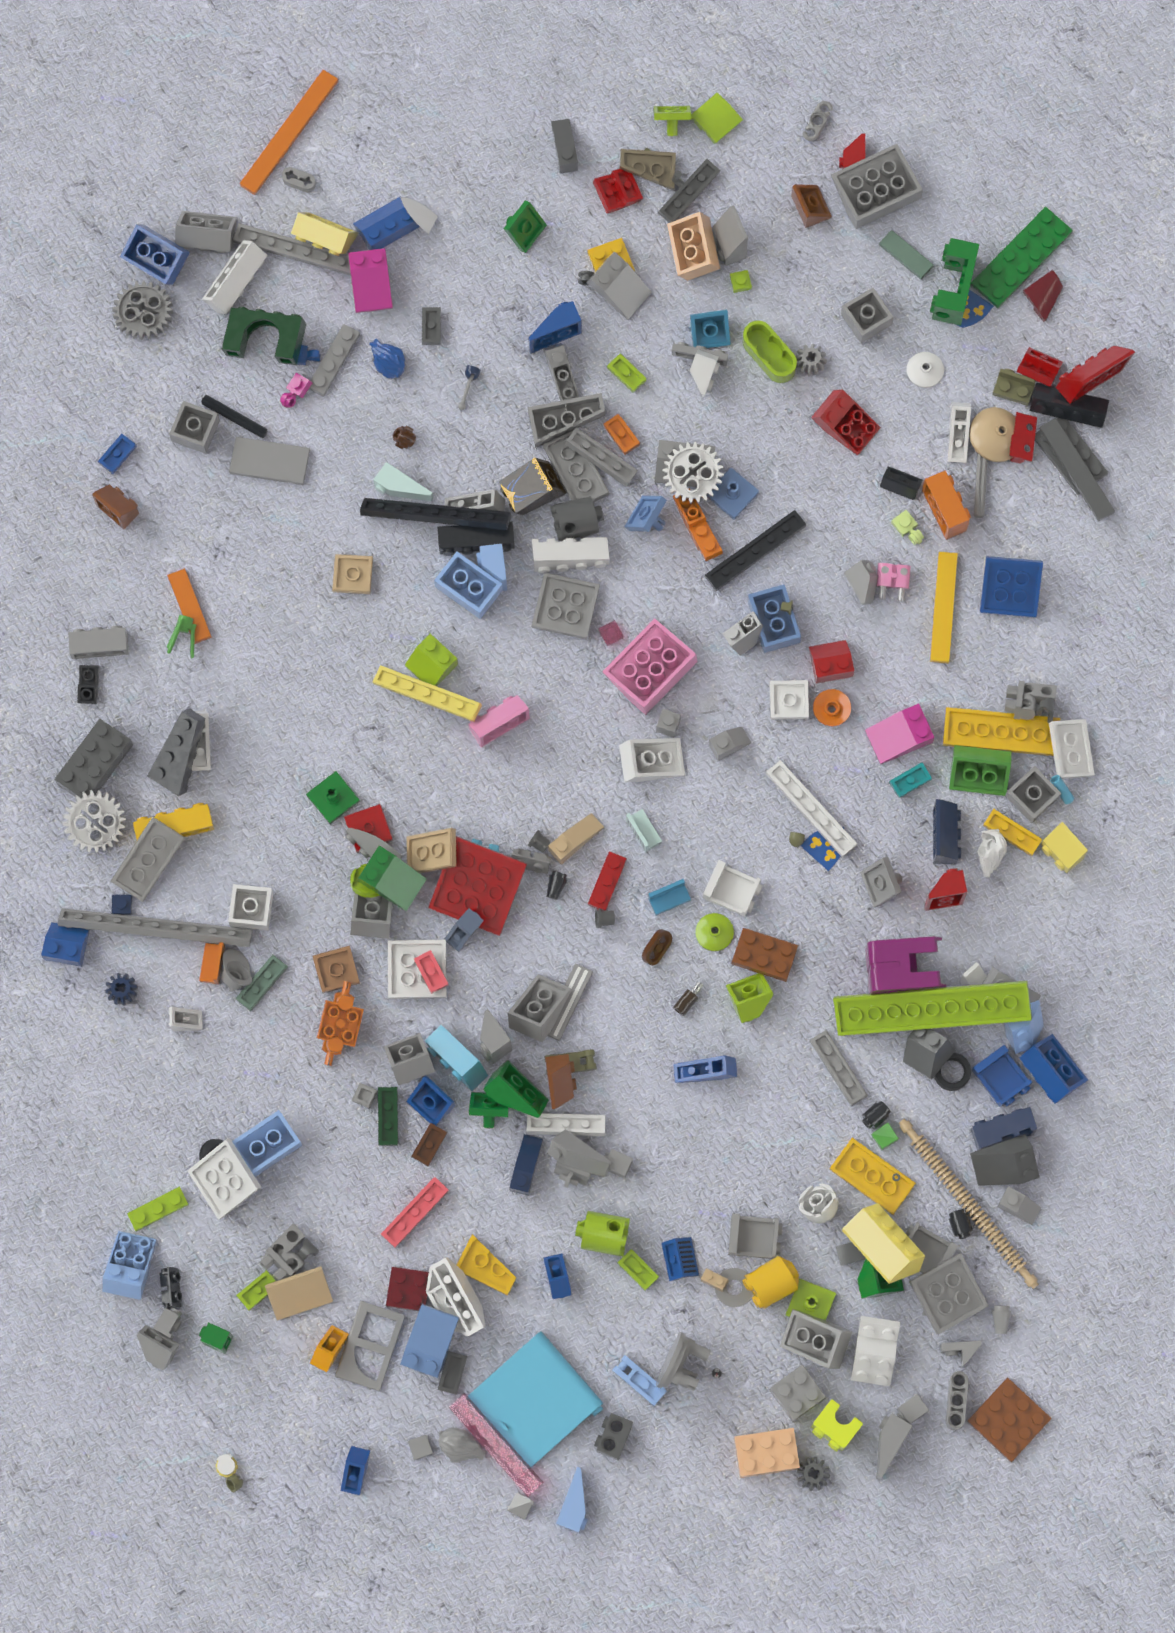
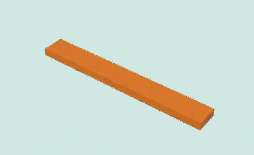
M325 70L321 71L239 184L242 188L256 195L336 86L338 78Z

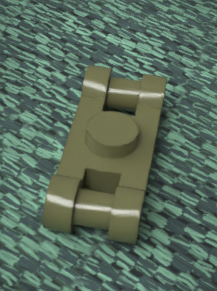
M593 1049L544 1056L545 1058L568 1054L569 1061L574 1062V1073L597 1069L596 1063H594L595 1051ZM586 1058V1064L581 1065L580 1059Z

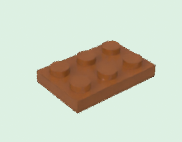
M743 928L731 964L787 982L798 945Z

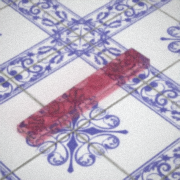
M465 1393L449 1407L527 1497L531 1496L544 1483Z

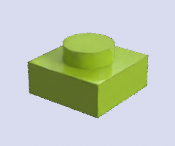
M748 270L730 273L733 293L752 289Z

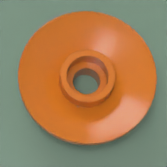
M828 689L821 692L815 698L813 712L820 723L832 727L839 726L849 718L851 703L843 692L836 689ZM834 707L835 712H829L828 708Z

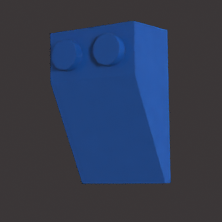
M573 301L560 303L529 336L530 354L582 334V320Z

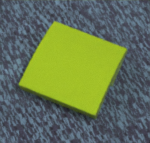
M715 93L691 114V119L707 134L714 144L743 120L718 93Z

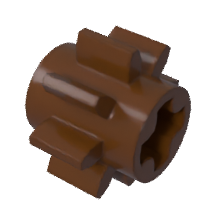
M407 425L405 427H398L393 433V440L396 442L395 446L400 449L412 447L416 441V435L412 433L414 429Z

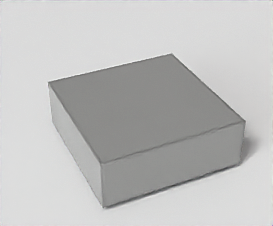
M359 1083L352 1101L370 1109L378 1090Z
M427 1435L408 1441L414 1460L433 1454Z

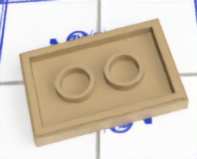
M448 828L407 836V864L418 873L456 867V829Z
M321 1266L265 1285L277 1320L333 1302Z

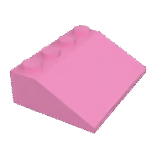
M654 618L602 672L634 706L646 715L698 661L695 652Z

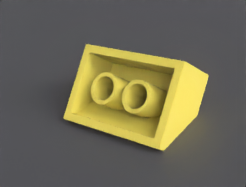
M298 212L291 234L296 235L295 239L306 242V240L313 242L312 246L323 249V247L328 248L329 253L337 256L347 253L359 233L310 212Z

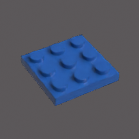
M986 556L980 613L1037 617L1043 561Z

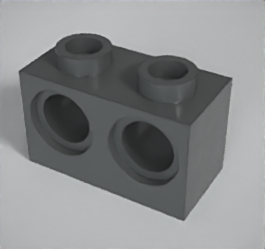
M613 1413L610 1414V1417L606 1416L602 1424V1428H605L602 1436L598 1435L594 1444L597 1447L596 1452L619 1461L633 1421ZM613 1422H620L622 1430L614 1432L611 1429ZM607 1440H612L615 1443V1448L611 1451L606 1450L603 1446Z

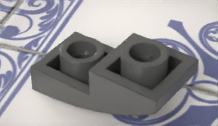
M852 1242L836 1246L841 1266L866 1260V1257Z

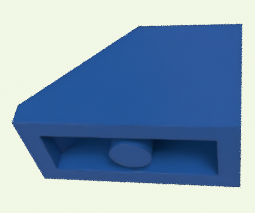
M563 1254L543 1257L552 1299L571 1296L572 1293Z
M351 1446L345 1463L340 1491L360 1496L370 1450Z

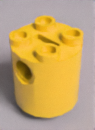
M777 1256L753 1272L744 1275L745 1279L742 1280L747 1291H752L754 1295L752 1300L756 1307L765 1310L768 1306L798 1290L799 1274L792 1262Z

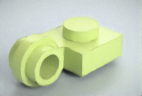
M907 510L891 520L892 525L902 537L909 533L908 537L914 545L922 543L924 536L920 530H913L918 526V523Z

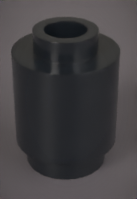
M882 1101L874 1103L862 1114V1122L868 1129L871 1127L876 1129L889 1117L891 1111Z
M964 1209L949 1213L950 1218L948 1220L954 1237L959 1236V1239H964L971 1236L970 1232L973 1229L968 1214L964 1212Z

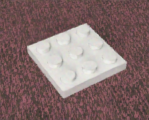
M446 940L388 941V999L446 998V987L431 994L414 961V958L431 950L446 978Z
M230 1138L223 1141L188 1170V1173L218 1220L224 1218L261 1188Z

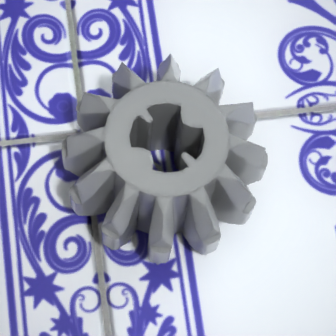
M805 344L804 350H798L799 355L795 356L797 360L796 367L801 368V373L808 371L807 375L810 376L811 372L817 375L818 370H824V364L827 363V359L824 358L826 353L821 352L820 346L815 349L814 344H811V348Z

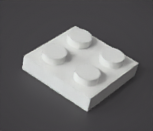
M808 680L770 681V720L809 719Z

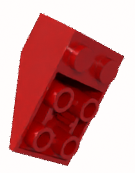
M843 389L833 390L811 417L826 433L856 455H859L881 428Z

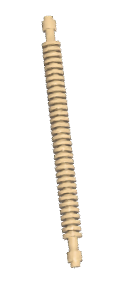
M905 1118L901 1120L899 1128L912 1139L911 1145L916 1144L914 1149L917 1150L919 1148L917 1153L920 1154L922 1152L920 1157L923 1158L925 1156L924 1162L929 1160L926 1164L928 1166L932 1164L929 1168L931 1170L935 1168L933 1173L938 1172L937 1178L942 1176L939 1180H945L942 1183L943 1185L948 1184L945 1188L948 1190L951 1187L949 1190L950 1194L955 1192L952 1196H958L955 1200H961L958 1204H964L962 1209L967 1207L966 1213L971 1212L968 1216H974L971 1220H977L975 1225L980 1223L978 1228L981 1229L983 1227L981 1232H987L984 1236H990L988 1241L993 1239L991 1244L996 1243L994 1248L997 1249L999 1247L997 1252H1003L1000 1256L1006 1255L1004 1260L1009 1259L1007 1264L1012 1263L1010 1268H1016L1013 1272L1019 1271L1028 1287L1031 1286L1032 1289L1039 1285L1038 1279L1025 1268L1026 1261L1021 1263L1024 1259L1022 1257L1018 1259L1020 1254L1015 1255L1017 1250L1012 1251L1013 1245L1008 1247L1011 1243L1009 1241L1005 1243L1008 1239L1006 1237L1002 1239L1004 1234L999 1235L1000 1229L995 1231L998 1227H992L995 1223L993 1221L989 1223L992 1219L990 1217L986 1219L988 1214L982 1215L985 1211H979L982 1207H976L979 1203L977 1201L973 1203L975 1198L970 1199L971 1193L966 1195L969 1191H963L966 1187H960L962 1182L957 1184L959 1179L956 1178L954 1180L956 1175H950L953 1171H947L949 1166L944 1168L946 1163L943 1162L941 1164L943 1159L940 1158L938 1160L940 1155L937 1154L935 1156L936 1150L931 1152L934 1148L932 1146L929 1147V1142L925 1144L927 1139L922 1140L924 1135L918 1136L909 1120L906 1121Z

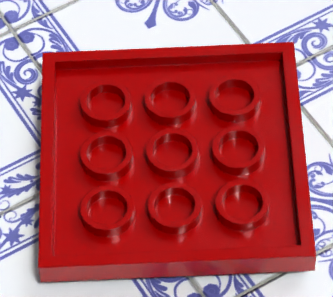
M456 836V867L442 870L428 908L458 920L470 908L484 920L479 926L480 929L500 936L527 863Z

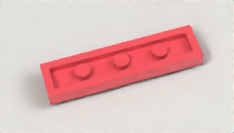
M434 1177L389 1224L381 1235L396 1248L449 1190Z

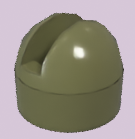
M790 832V844L794 847L801 846L804 843L805 835Z
M232 1475L226 1479V1485L231 1492H236L243 1486V1479H239V1475Z

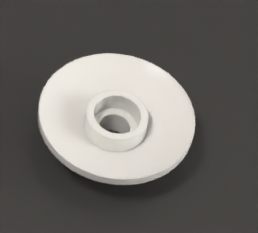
M930 352L915 354L907 364L908 378L913 384L922 388L935 386L941 381L944 374V365L941 359ZM928 365L929 369L925 370L923 366Z

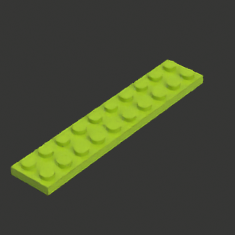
M1028 981L907 990L881 994L834 996L833 998L838 1036L1032 1020Z

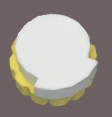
M224 1454L216 1459V1471L220 1476L228 1478L237 1472L238 1465L233 1456Z

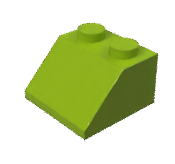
M430 633L416 647L405 663V667L419 680L438 686L458 665V658Z

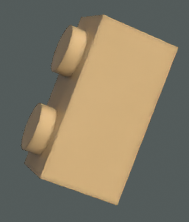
M707 1268L701 1277V1282L721 1292L724 1291L729 1282L727 1278Z

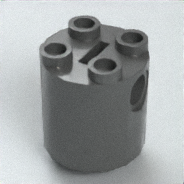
M591 496L550 506L558 541L599 533L598 523L604 520L601 505L594 507Z

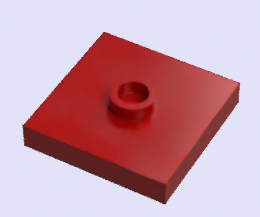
M380 804L344 816L348 828L367 832L386 843L393 841ZM355 843V850L357 853H359V850L361 848L358 846L357 843Z

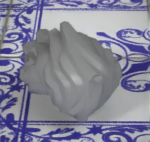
M452 1427L439 1432V1446L443 1453L450 1458L451 1462L460 1463L461 1461L473 1458L483 1460V1455L486 1454V1451L482 1450V1447L466 1430Z

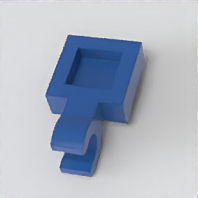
M302 345L297 365L306 366L307 360L320 362V351H308V345Z

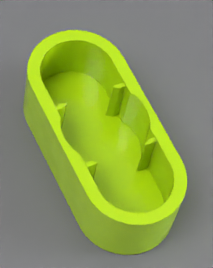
M758 320L750 322L743 331L742 343L744 349L772 381L776 383L790 381L796 372L797 360L794 353L766 322Z

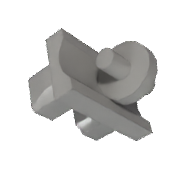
M558 1161L554 1173L560 1175L559 1179L565 1181V1188H568L570 1184L577 1186L578 1183L586 1186L591 1174L563 1165Z

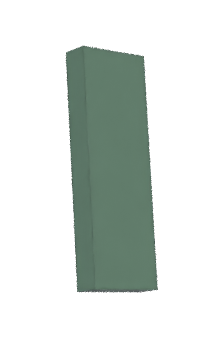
M892 230L879 242V246L920 280L934 265Z
M272 954L252 978L251 984L247 985L235 999L249 1011H252L288 966Z

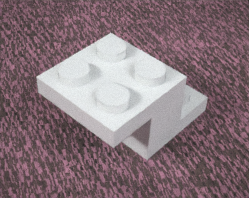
M861 1316L855 1344L851 1381L890 1386L896 1358L900 1322Z

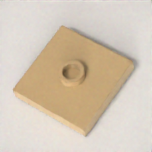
M335 554L332 591L338 593L370 594L373 556Z

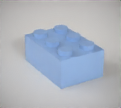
M459 552L454 554L434 580L435 587L479 619L483 617L503 591L501 582Z

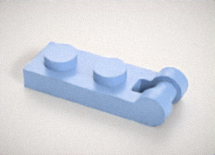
M624 1355L621 1359L622 1362L618 1367L615 1366L612 1371L650 1404L655 1406L667 1390L663 1387L661 1389L656 1387V1381ZM627 1367L632 1369L629 1375L624 1373Z

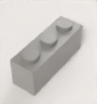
M112 626L111 629L95 627L89 631L75 629L73 632H68L69 654L72 659L129 655L128 635L126 628H122V626Z

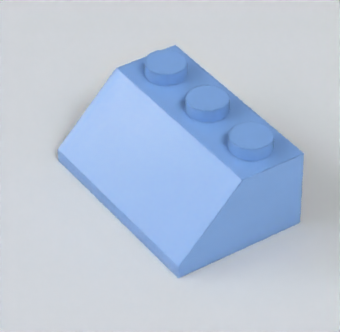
M280 1110L232 1141L255 1177L302 1146Z

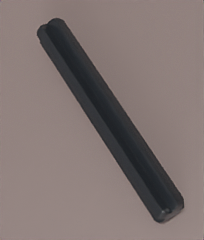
M208 395L202 398V405L260 438H264L267 435V428Z

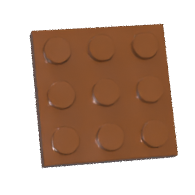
M1007 1377L967 1422L1006 1459L1012 1462L1052 1418Z

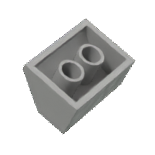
M182 211L176 223L175 243L184 249L198 248L201 251L217 250L219 253L230 252L233 246L237 217Z
M659 440L655 483L666 484L669 482V480H663V477L668 475L662 471L668 468L664 461L670 462L667 455L674 456L673 449L680 451L679 445L681 444L683 448H686V443ZM704 445L705 450L711 447L710 454L715 452V446ZM697 455L689 457L691 464H696L700 460ZM702 462L694 471L690 469V474L681 480L680 484H683L691 475L696 477L697 470L704 466L706 462ZM678 467L674 473L677 476H683L685 470L682 467ZM704 469L701 472L703 478H709L712 475V472L708 469ZM691 481L687 486L697 487V484Z
M487 1009L484 1012L480 1050L487 1062L491 1060L494 1064L512 1051L510 1038Z

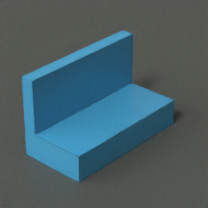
M684 878L648 894V900L656 916L691 901L685 887Z

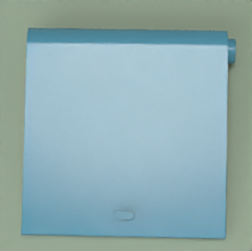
M542 1331L529 1340L467 1396L468 1400L528 1470L587 1417L598 1415L603 1410L601 1406L604 1404Z

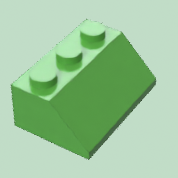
M954 745L949 790L1005 796L1011 769V752Z

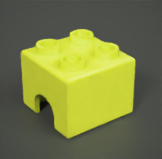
M831 1399L811 1426L813 1429L812 1433L819 1439L824 1437L828 1440L829 1443L827 1445L834 1451H843L863 1423L856 1417L849 1424L842 1425L838 1423L835 1413L841 1405Z

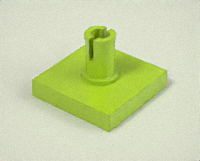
M653 106L654 120H667V136L678 135V120H691L690 106Z
M799 1278L798 1290L794 1292L785 1316L790 1318L792 1309L826 1321L836 1292Z

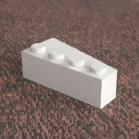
M607 537L582 538L580 542L573 538H566L562 542L555 541V538L547 539L546 542L532 539L534 572L544 574V572L548 573L550 570L564 572L569 570V568L583 570L589 566L603 568L610 564Z

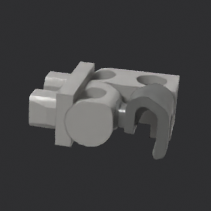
M1019 681L1018 686L1008 685L1006 698L1016 700L1006 699L1004 712L1015 713L1014 719L1030 720L1034 718L1035 714L1041 715L1042 711L1046 710L1048 712L1047 722H1052L1057 685L1025 683V681Z
M293 1223L265 1251L260 1265L265 1270H268L274 1264L278 1270L272 1276L276 1281L294 1276L305 1265L304 1260L308 1255L316 1256L319 1250L307 1238L305 1239V1235ZM303 1241V1246L299 1250V1252H292V1250Z

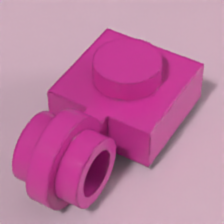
M295 373L286 387L290 393H284L280 398L282 406L286 408L293 407L296 403V396L303 398L312 382Z

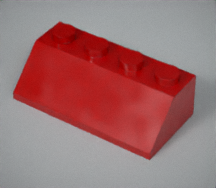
M1112 346L1109 349L1104 348L1097 354L1098 356H1091L1085 361V364H1078L1072 369V372H1065L1059 378L1060 382L1056 388L1071 404L1119 374L1135 354V351L1119 346Z

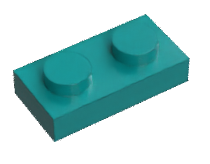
M922 762L889 781V784L898 798H901L931 781L932 777Z

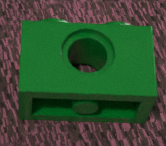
M209 1322L207 1326L202 1327L199 1333L200 1341L205 1346L223 1354H226L233 1339V1335L229 1331Z

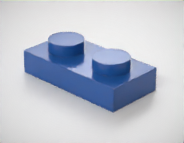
M121 433L98 460V464L111 474H114L137 445Z

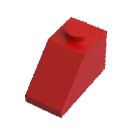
M866 133L859 135L843 150V156L839 157V168L844 169L865 159Z

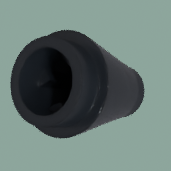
M554 870L551 875L549 874L546 897L554 900L558 899L568 881L566 880V874Z

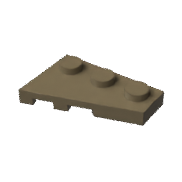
M633 149L620 150L619 169L674 190L675 183L672 182V177L675 173L676 153Z

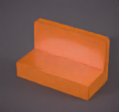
M219 942V945L205 943L200 982L219 984L223 964L222 958L225 951L224 943Z

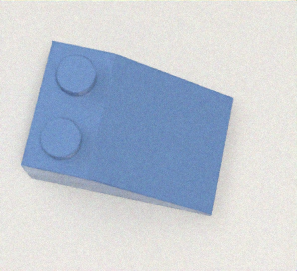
M422 1304L400 1365L438 1378L442 1371L459 1317Z

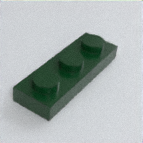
M378 1087V1146H398V1087Z

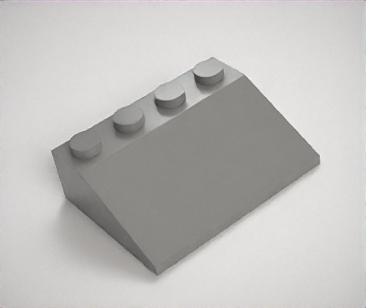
M898 144L831 174L846 213L855 229L922 197L923 189Z

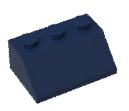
M936 799L933 806V864H957L958 859H961V847H958V840H961V828H958V821H961V810H958V804L941 799Z

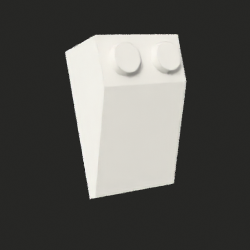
M680 738L634 739L619 745L624 782H643L685 775Z

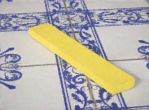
M381 665L373 680V684L472 722L475 721L482 707V704Z

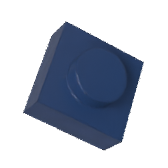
M112 895L111 914L132 915V895Z

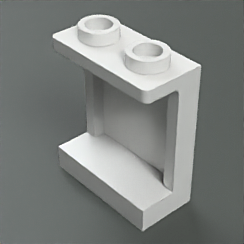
M718 860L703 893V899L745 917L746 913H751L755 902L752 901L754 896H758L762 889L761 879L758 877L755 879L725 866V862Z

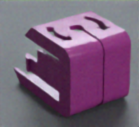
M932 936L867 942L865 955L869 994L947 987L946 984H941L940 971H917L916 954L938 952L937 941H942V938Z

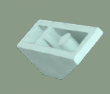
M387 462L373 479L375 489L381 494L386 493L389 496L432 501L433 499L431 491Z

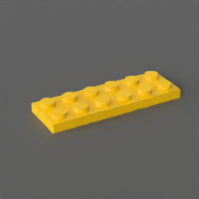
M950 707L945 709L943 746L954 747V745L1014 753L1054 756L1050 727L1047 722L1048 717L1034 716L1030 720L1020 718L1019 720L1014 719V713ZM1053 717V721H1060V718Z

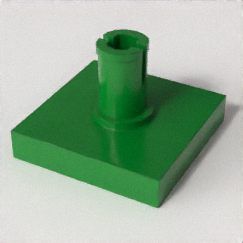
M525 200L516 213L507 218L506 226L503 229L518 249L526 253L547 224L532 204Z
M337 771L306 794L329 824H332L360 802L359 798Z
M471 1092L469 1115L483 1116L484 1128H494L495 1117H508L509 1107L490 1099L486 1093Z

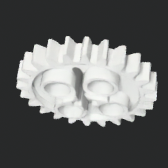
M687 442L686 448H683L680 444V451L673 449L674 456L667 455L670 462L664 461L668 468L662 471L668 475L664 476L663 480H669L665 487L671 486L672 488L669 493L676 492V499L681 495L682 502L689 498L690 504H692L693 499L700 503L701 497L707 501L706 495L709 494L713 497L712 490H719L716 484H722L718 477L724 476L723 473L719 472V470L723 469V466L717 465L721 459H715L717 452L710 454L711 447L705 450L704 443L701 444L700 448L697 447L696 442H694L693 447H690V444ZM697 455L700 460L696 464H691L689 457ZM702 462H706L704 466L697 470L696 477L691 475L683 484H680V481L690 474V469L694 471ZM682 467L685 470V474L677 476L674 473L675 469ZM704 469L712 472L709 478L701 476V472ZM691 481L697 484V488L693 491L687 489V484Z
M90 790L88 796L85 792H82V798L76 795V802L69 801L72 805L71 808L65 807L69 814L63 815L65 819H68V821L62 823L63 826H68L64 832L71 833L68 839H75L73 841L74 846L80 843V850L87 846L88 852L94 848L97 853L99 847H102L105 851L106 844L113 847L111 841L118 842L116 835H123L119 829L125 828L121 821L126 820V818L120 816L124 813V810L118 809L121 805L119 802L113 804L115 797L108 799L109 794L107 792L103 796H101L100 790H98L96 795ZM93 803L98 805V809L95 812L88 811L89 805ZM81 810H84L93 819L97 818L98 823L106 828L107 832L102 831L95 823L91 824L89 818L83 815ZM105 816H112L110 824L103 823ZM79 818L85 819V824L82 827L76 826V821ZM94 830L100 831V835L96 839L90 838V834Z

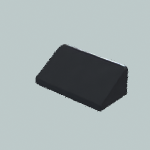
M888 466L880 487L915 500L923 480Z

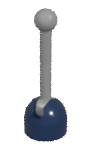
M466 366L465 376L468 382L462 401L458 405L460 410H464L466 407L465 401L471 381L476 380L480 375L481 369L475 366Z

